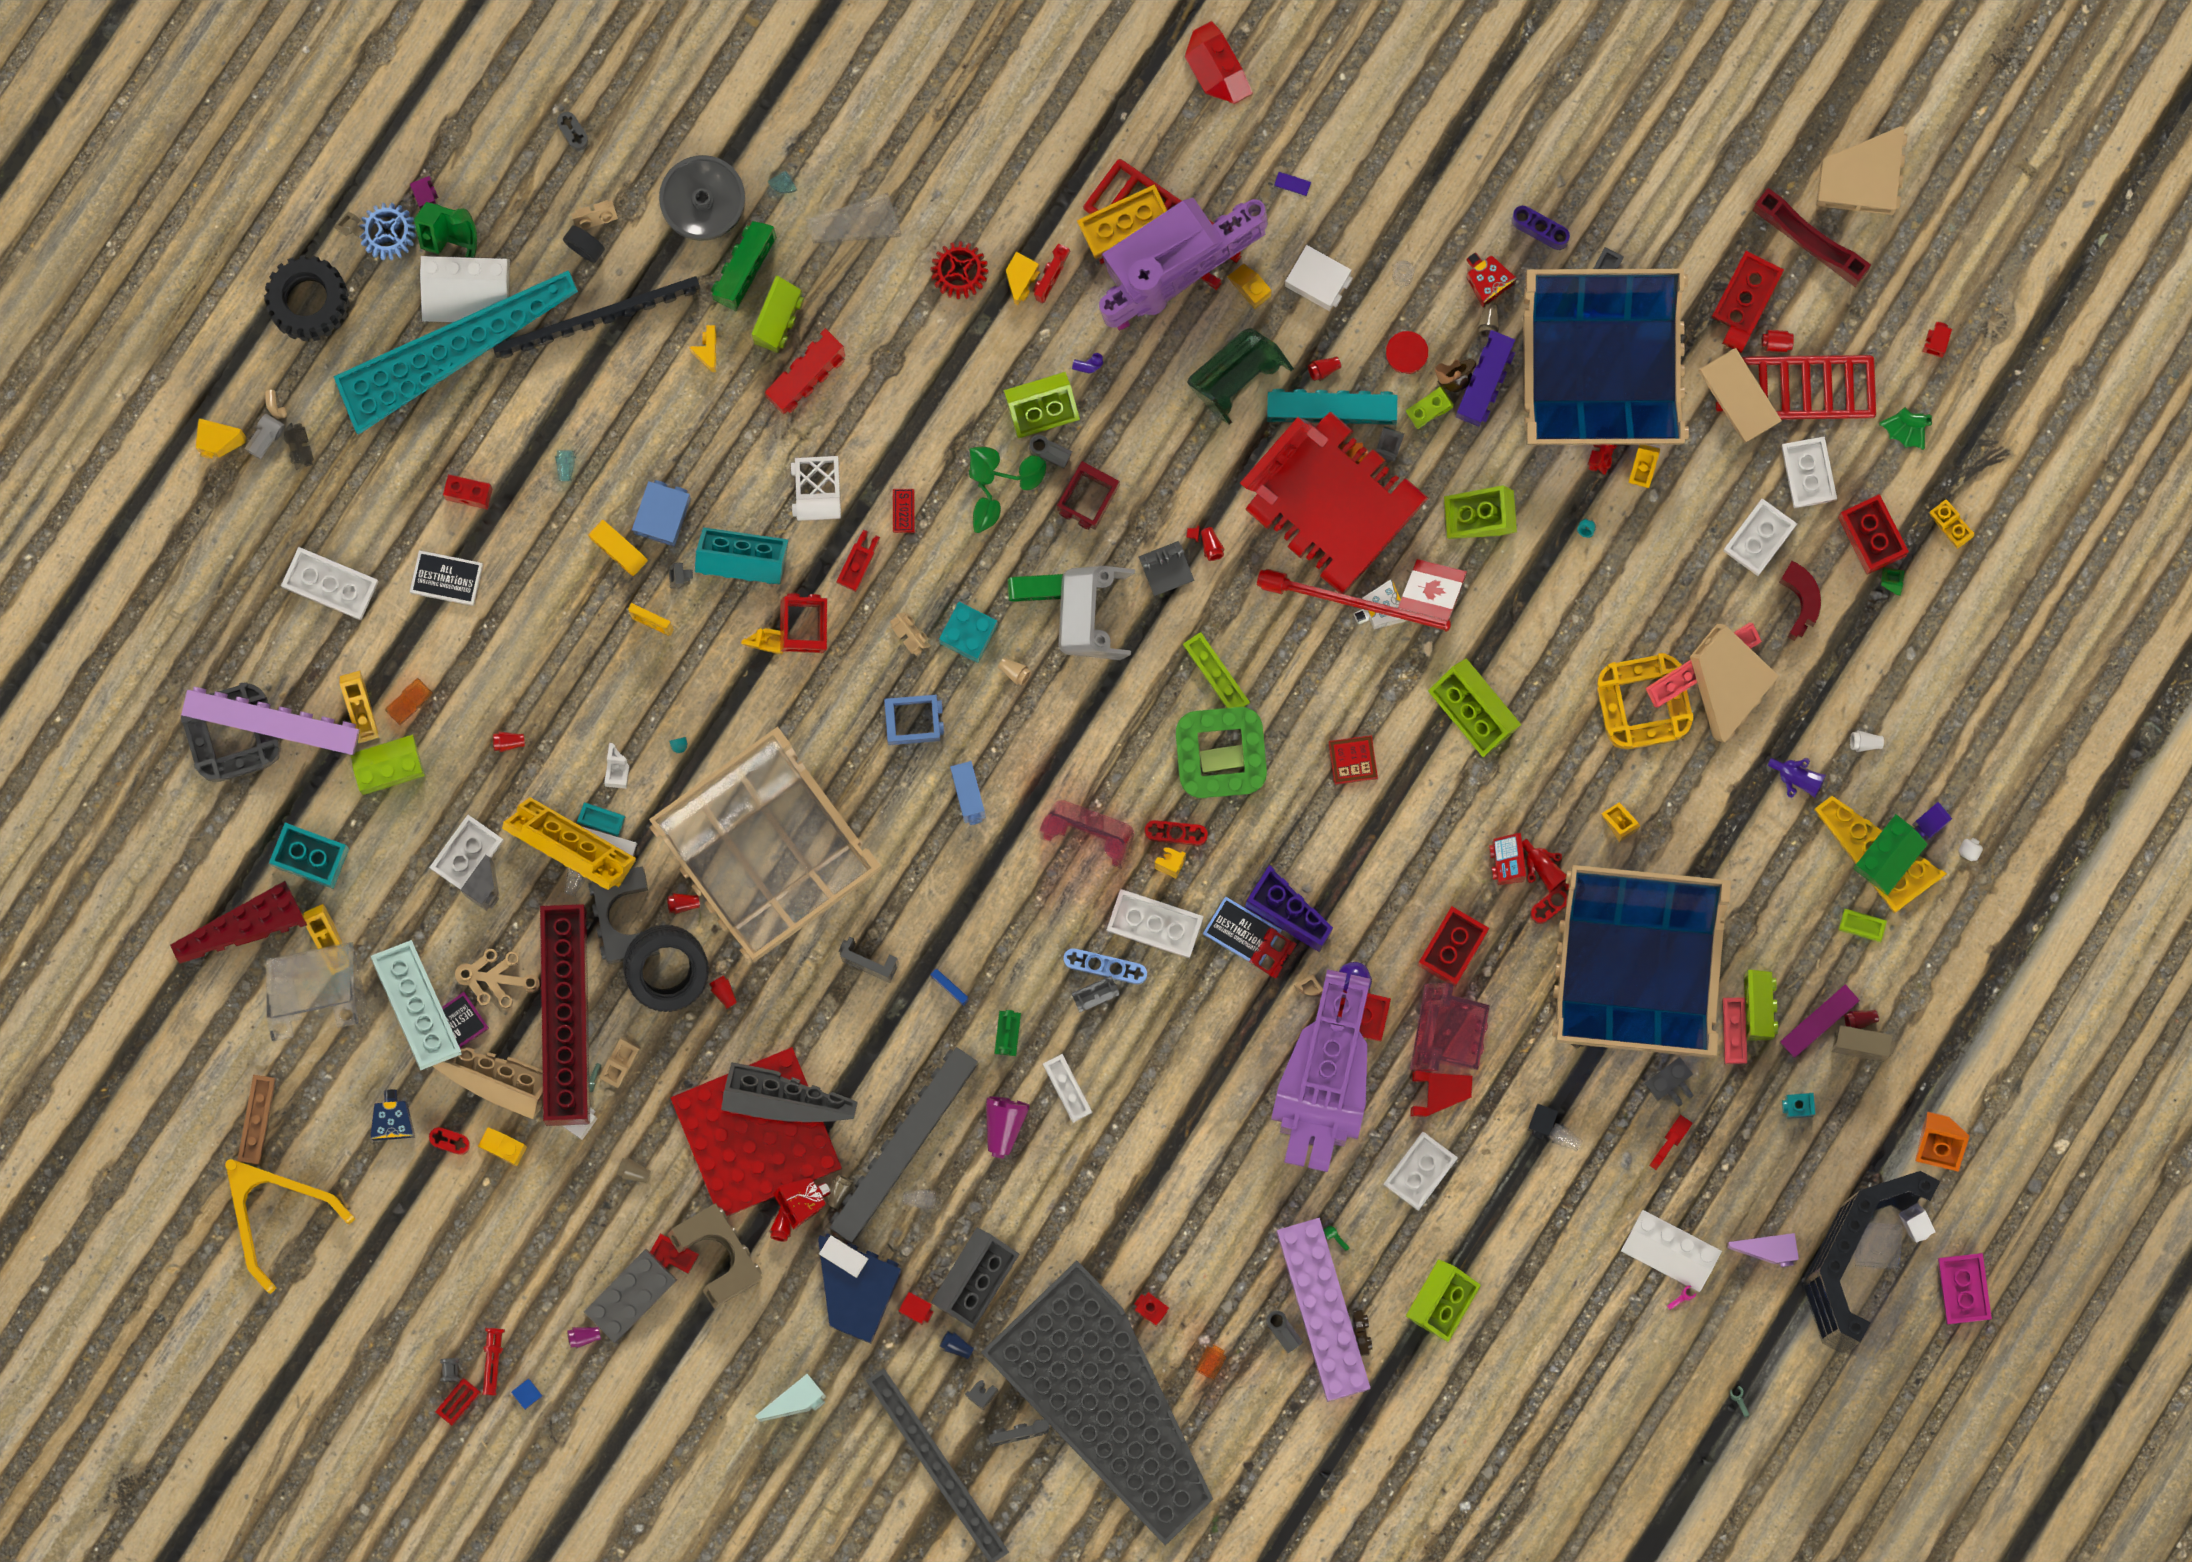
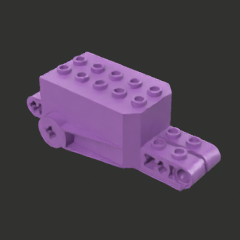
M1186 199L1102 253L1108 274L1117 285L1110 288L1099 302L1104 323L1109 327H1118L1135 315L1139 317L1144 314L1156 315L1165 309L1169 300L1199 278L1266 235L1265 229L1268 225V218L1264 204L1257 199H1252L1245 204L1240 203L1233 208V212L1226 216L1218 217L1212 225L1195 199Z
M1327 969L1316 1021L1304 1028L1300 1034L1279 1083L1271 1120L1282 1122L1280 1133L1290 1135L1285 1163L1304 1167L1308 1146L1312 1145L1308 1168L1328 1172L1333 1146L1344 1147L1347 1137L1358 1139L1366 1105L1367 1042L1359 1032L1370 984V978L1351 974L1347 993H1344L1343 988L1347 973ZM1341 997L1346 998L1342 1017H1337Z

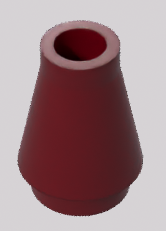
M1876 1010L1849 1011V1014H1845L1844 1017L1846 1027L1863 1029L1879 1022Z

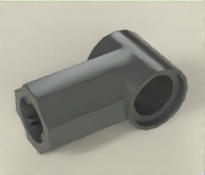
M1036 435L1030 440L1029 451L1031 455L1039 456L1063 469L1066 467L1072 454L1071 450L1047 440L1043 435ZM1042 442L1045 448L1042 451H1037L1034 449L1033 444Z
M1273 1311L1269 1313L1266 1318V1325L1273 1332L1287 1354L1304 1343L1283 1312ZM1273 1315H1279L1282 1318L1280 1327L1271 1325L1270 1319Z

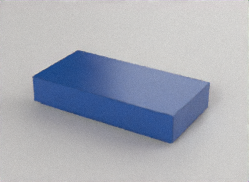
M935 969L930 974L931 978L962 1006L969 1001L968 996L938 969Z

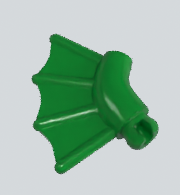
M1904 407L1896 415L1881 421L1879 425L1888 431L1890 440L1896 439L1900 441L1905 448L1914 446L1924 450L1925 426L1932 425V416L1930 414L1924 415V413H1911Z

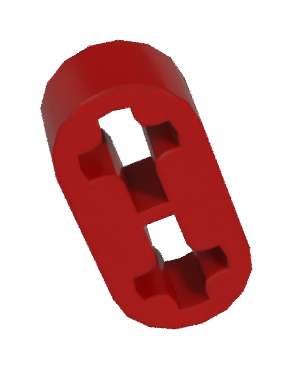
M440 1127L434 1128L429 1133V1141L436 1148L457 1155H463L470 1149L469 1139L462 1134ZM442 1132V1136L448 1138V1141H439V1144H437L436 1139L433 1137ZM460 1139H463V1143L466 1144L465 1148L461 1147L460 1150H457V1146L451 1144L452 1140L459 1142Z

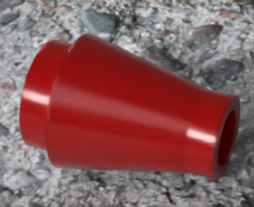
M1337 356L1312 361V364L1308 365V372L1313 381H1321L1336 370L1341 369V362Z
M1212 527L1203 529L1201 535L1204 556L1208 558V561L1221 559L1224 556L1225 548Z
M501 731L493 734L494 751L501 753L525 746L524 734Z
M673 893L672 896H667L669 913L676 915L700 908L698 895Z
M724 975L709 983L710 991L726 1009L737 1003L729 979L726 980Z
M780 1208L769 1231L771 1233L770 1238L780 1242H787L788 1237H791V1225Z

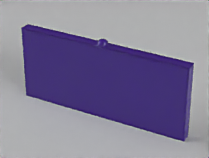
M1278 172L1274 186L1307 196L1311 182Z

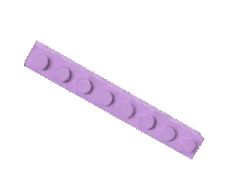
M193 687V690H187L181 714L183 716L346 754H355L360 729L355 728L356 724L343 721L342 725L334 724L335 719L323 716L321 720L313 719V714L300 711V715L291 714L292 709L280 706L278 710L270 709L271 704L259 701L257 705L248 704L249 699L237 696L236 700L227 699L228 694L215 691L214 695L206 694L207 689Z

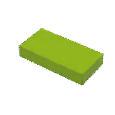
M1844 909L1838 930L1881 942L1887 920Z

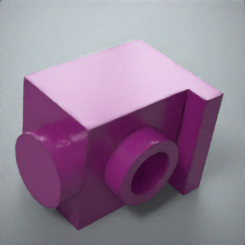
M430 176L410 183L420 210L426 202L437 204L435 199L439 197Z

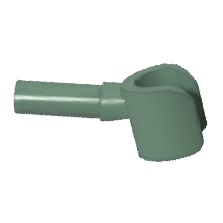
M596 1063L590 1076V1092H593L595 1088L596 1076L601 1068L599 1063Z
M1738 1386L1741 1394L1734 1396L1732 1390H1730V1397L1732 1400L1737 1401L1744 1417H1748L1749 1413L1742 1398L1743 1389Z

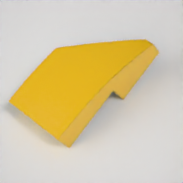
M760 628L756 633L741 641V644L744 646L783 655V652H780V631Z

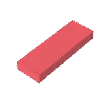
M1745 997L1723 998L1725 1064H1747Z

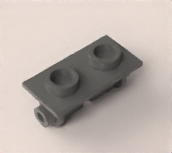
M1109 976L1071 994L1080 1013L1119 996V991L1112 976Z

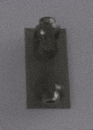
M290 423L284 431V439L290 447L289 456L291 463L295 465L296 470L302 464L305 467L313 465L312 461L314 458L310 445L302 447L303 443L309 442L305 427L302 426V423L295 425Z

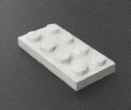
M298 547L281 587L353 618L362 620L379 581Z
M1120 889L1107 932L1190 959L1204 916Z

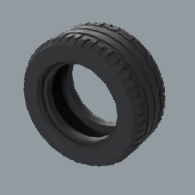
M662 924L645 929L644 932L642 931L632 940V943L629 944L625 952L623 971L626 983L637 1001L649 1009L658 1010V1012L681 1010L683 1007L686 1008L687 1005L695 1002L705 989L709 975L706 954L696 937L687 930H684V928ZM671 947L681 950L688 956L689 969L686 977L680 984L672 988L659 989L652 987L644 980L642 969L645 960L656 950Z

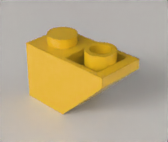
M1018 252L1015 253L1006 269L1007 280L1014 304L1019 305L1021 300L1024 302L1030 293V290H1028L1032 282L1036 283L1041 273L1038 263Z

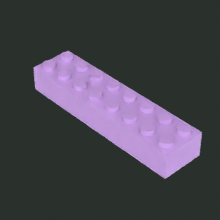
M1320 1218L1277 1230L1276 1233L1327 1402L1370 1390L1369 1381Z

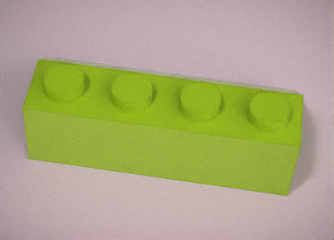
M1467 658L1449 669L1428 690L1482 757H1485L1522 725Z

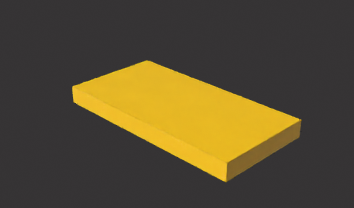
M1154 184L1077 220V223L1094 258L1097 259L1103 256L1102 253L1165 213L1167 209Z

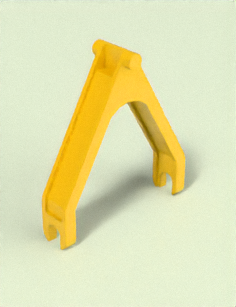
M229 1159L225 1163L247 1269L270 1294L277 1287L258 1267L246 1207L248 1194L254 1187L270 1182L328 1202L347 1224L355 1220V1217L341 1201L331 1193L233 1159Z

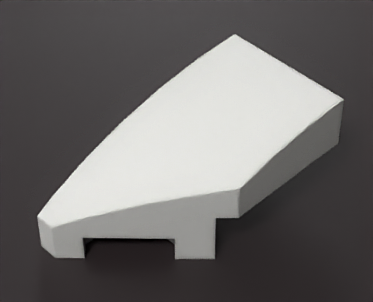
M609 743L605 787L627 789L629 765L626 758L615 748V745Z

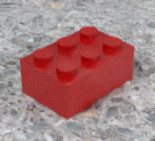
M1880 494L1839 514L1838 519L1867 575L1907 556L1909 551Z
M1451 906L1417 966L1456 987L1490 928Z

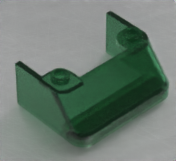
M1248 328L1239 333L1189 377L1187 383L1215 416L1230 425L1232 421L1227 414L1231 411L1233 403L1230 398L1260 372L1274 374L1279 370L1280 366L1289 371L1294 370V368L1276 343L1256 330Z

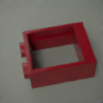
M1081 461L1057 504V510L1060 511L1059 515L1068 520L1073 518L1079 521L1078 525L1084 529L1089 530L1092 528L1096 530L1120 486V481ZM1082 476L1109 489L1093 520L1066 506Z

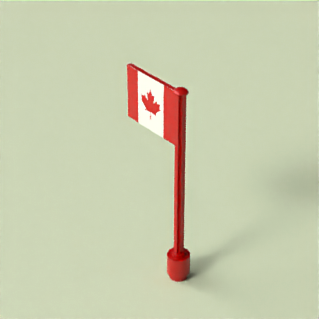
M1417 559L1398 608L1293 582L1287 578V573L1271 569L1260 570L1257 586L1261 587L1262 590L1281 595L1284 591L1290 590L1443 629L1447 632L1451 628V621L1449 619L1467 571Z

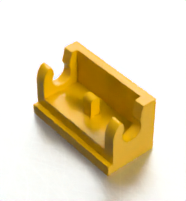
M1164 848V851L1170 854H1164L1165 860L1164 858L1157 857L1155 869L1177 879L1186 860V853L1183 851L1180 853L1171 848Z

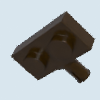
M1363 1310L1354 1311L1355 1335L1361 1357L1369 1356V1350H1373L1371 1337L1366 1336L1365 1328H1369L1368 1316L1363 1315Z

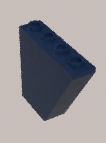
M826 1233L825 1237L819 1236L820 1251L832 1235ZM846 1242L847 1246L855 1251L858 1250V1246ZM868 1250L866 1254L857 1251L868 1258V1261L856 1278L820 1255L829 1326L872 1344L901 1275L902 1269L898 1268L899 1263L887 1259L886 1262L878 1259L879 1255Z

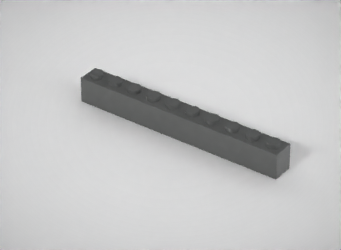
M958 1047L954 1051L950 1049L943 1058L945 1063L942 1068L937 1067L930 1077L933 1081L929 1086L925 1085L918 1094L920 1097L916 1105L913 1103L910 1105L905 1113L908 1115L903 1123L899 1121L893 1130L895 1135L891 1141L887 1139L880 1149L882 1154L878 1159L873 1158L867 1167L870 1170L865 1177L862 1175L855 1184L857 1189L854 1194L851 1195L849 1193L843 1201L842 1205L845 1207L840 1213L836 1212L829 1222L832 1224L830 1229L851 1244L858 1238L978 1066L977 1060Z

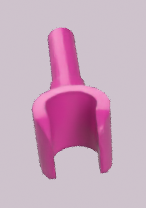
M1692 1286L1685 1287L1681 1295L1667 1305L1669 1310L1685 1300H1692L1697 1293L1691 1297L1686 1294V1290Z

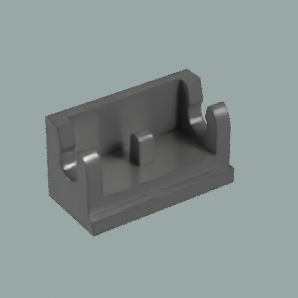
M980 1380L970 1392L967 1391L965 1393V1396L984 1411L999 1391L992 1385L986 1392V1389L983 1388L985 1383H983V1380Z

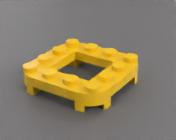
M1658 653V655L1618 663L1612 662L1601 671L1597 680V691L1606 734L1615 747L1634 749L1676 741L1683 738L1689 732L1693 722V713L1687 690L1666 702L1669 719L1633 726L1627 724L1620 685L1662 678L1677 669L1682 664L1674 657L1666 653Z

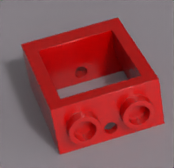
M796 593L787 594V596L781 599L780 652L824 653L827 650V598H821V595L811 594L808 597H800V594ZM788 606L818 607V641L788 639Z

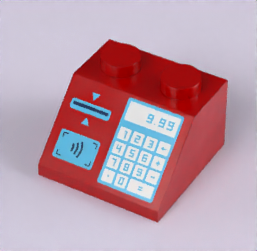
M1521 833L1493 839L1492 845H1489L1490 858H1494L1495 866L1491 867L1493 880L1497 879V885L1524 882L1526 871Z

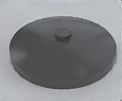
M692 156L678 162L668 171L660 187L659 203L663 217L676 233L691 240L707 241L725 235L738 223L745 207V190L740 176L727 162L713 156Z

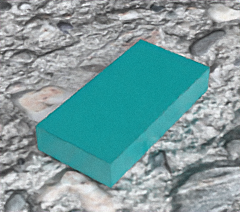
M584 802L577 824L619 837L626 817Z

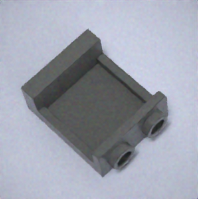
M849 936L847 941L843 940L839 949L842 962L891 983L899 965L897 957L889 954L883 966L852 952L856 944L854 938Z

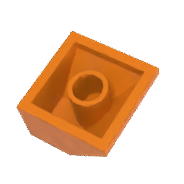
M1927 1112L1915 1161L1959 1171L1970 1135L1950 1117Z

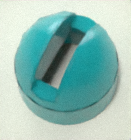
M1584 519L1580 522L1577 532L1585 538H1590L1596 530V524L1593 520Z
M686 737L669 741L671 749L676 753H682L687 749Z

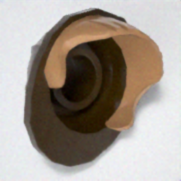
M1456 359L1451 365L1438 364L1435 367V372L1439 385L1451 392L1464 390L1470 383L1476 362L1474 359L1461 362Z

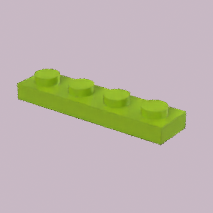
M1201 632L1183 643V647L1226 708L1246 707L1250 704Z

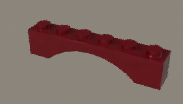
M1767 188L1755 203L1752 211L1855 288L1868 273L1871 267L1869 262L1857 253L1837 244L1819 232L1771 189Z

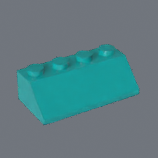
M703 527L696 549L695 572L702 573L703 575H717L725 578H738L746 581H759L780 585L784 573L789 539Z

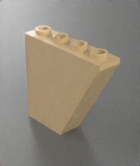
M1897 127L1823 159L1820 167L1816 206L1894 215L1895 210L1900 208L1901 196H1897L1898 188H1902L1903 183L1900 167L1904 168L1905 155L1902 154V147H1906L1907 134H1904L1905 127Z
M1716 624L1690 656L1712 736L1717 741L1726 742L1734 736L1735 729L1747 720L1749 712L1760 704L1762 696L1766 691L1774 687L1775 680L1779 675L1733 631L1722 624Z

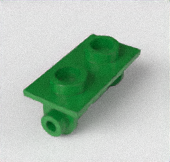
M999 1010L994 1054L1016 1056L1021 1013L1014 1012L1013 1010Z

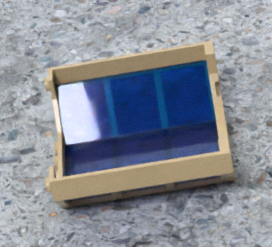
M1527 269L1525 274L1524 304H1528V308H1525L1523 312L1524 411L1529 414V417H1525L1526 445H1683L1685 439H1689V427L1685 426L1681 409V399L1685 398V387L1681 386V378H1684L1685 367L1681 365V356H1684L1685 348L1684 343H1681V334H1684V321H1680L1682 292L1684 287H1688V274H1684V269Z
M1572 865L1571 871L1567 870L1566 884H1569L1564 920H1560L1559 933L1563 934L1562 942H1558L1557 955H1561L1560 964L1556 963L1555 976L1559 977L1558 985H1554L1553 998H1557L1556 1023H1553L1552 1036L1556 1037V1042L1715 1058L1717 1056L1718 1033L1712 1030V1025H1716L1725 921H1721V917L1724 918L1727 905L1730 902L1731 880Z

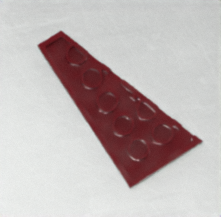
M283 881L170 944L180 964L203 957L206 952L212 950L220 952L225 950L226 946L235 944L237 947L267 938L270 933L279 930L281 933L289 931V927L296 925L300 927L307 926V923L286 881Z

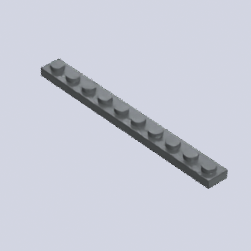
M883 1368L867 1379L866 1382L989 1562H997L1009 1553L1008 1549L886 1370Z

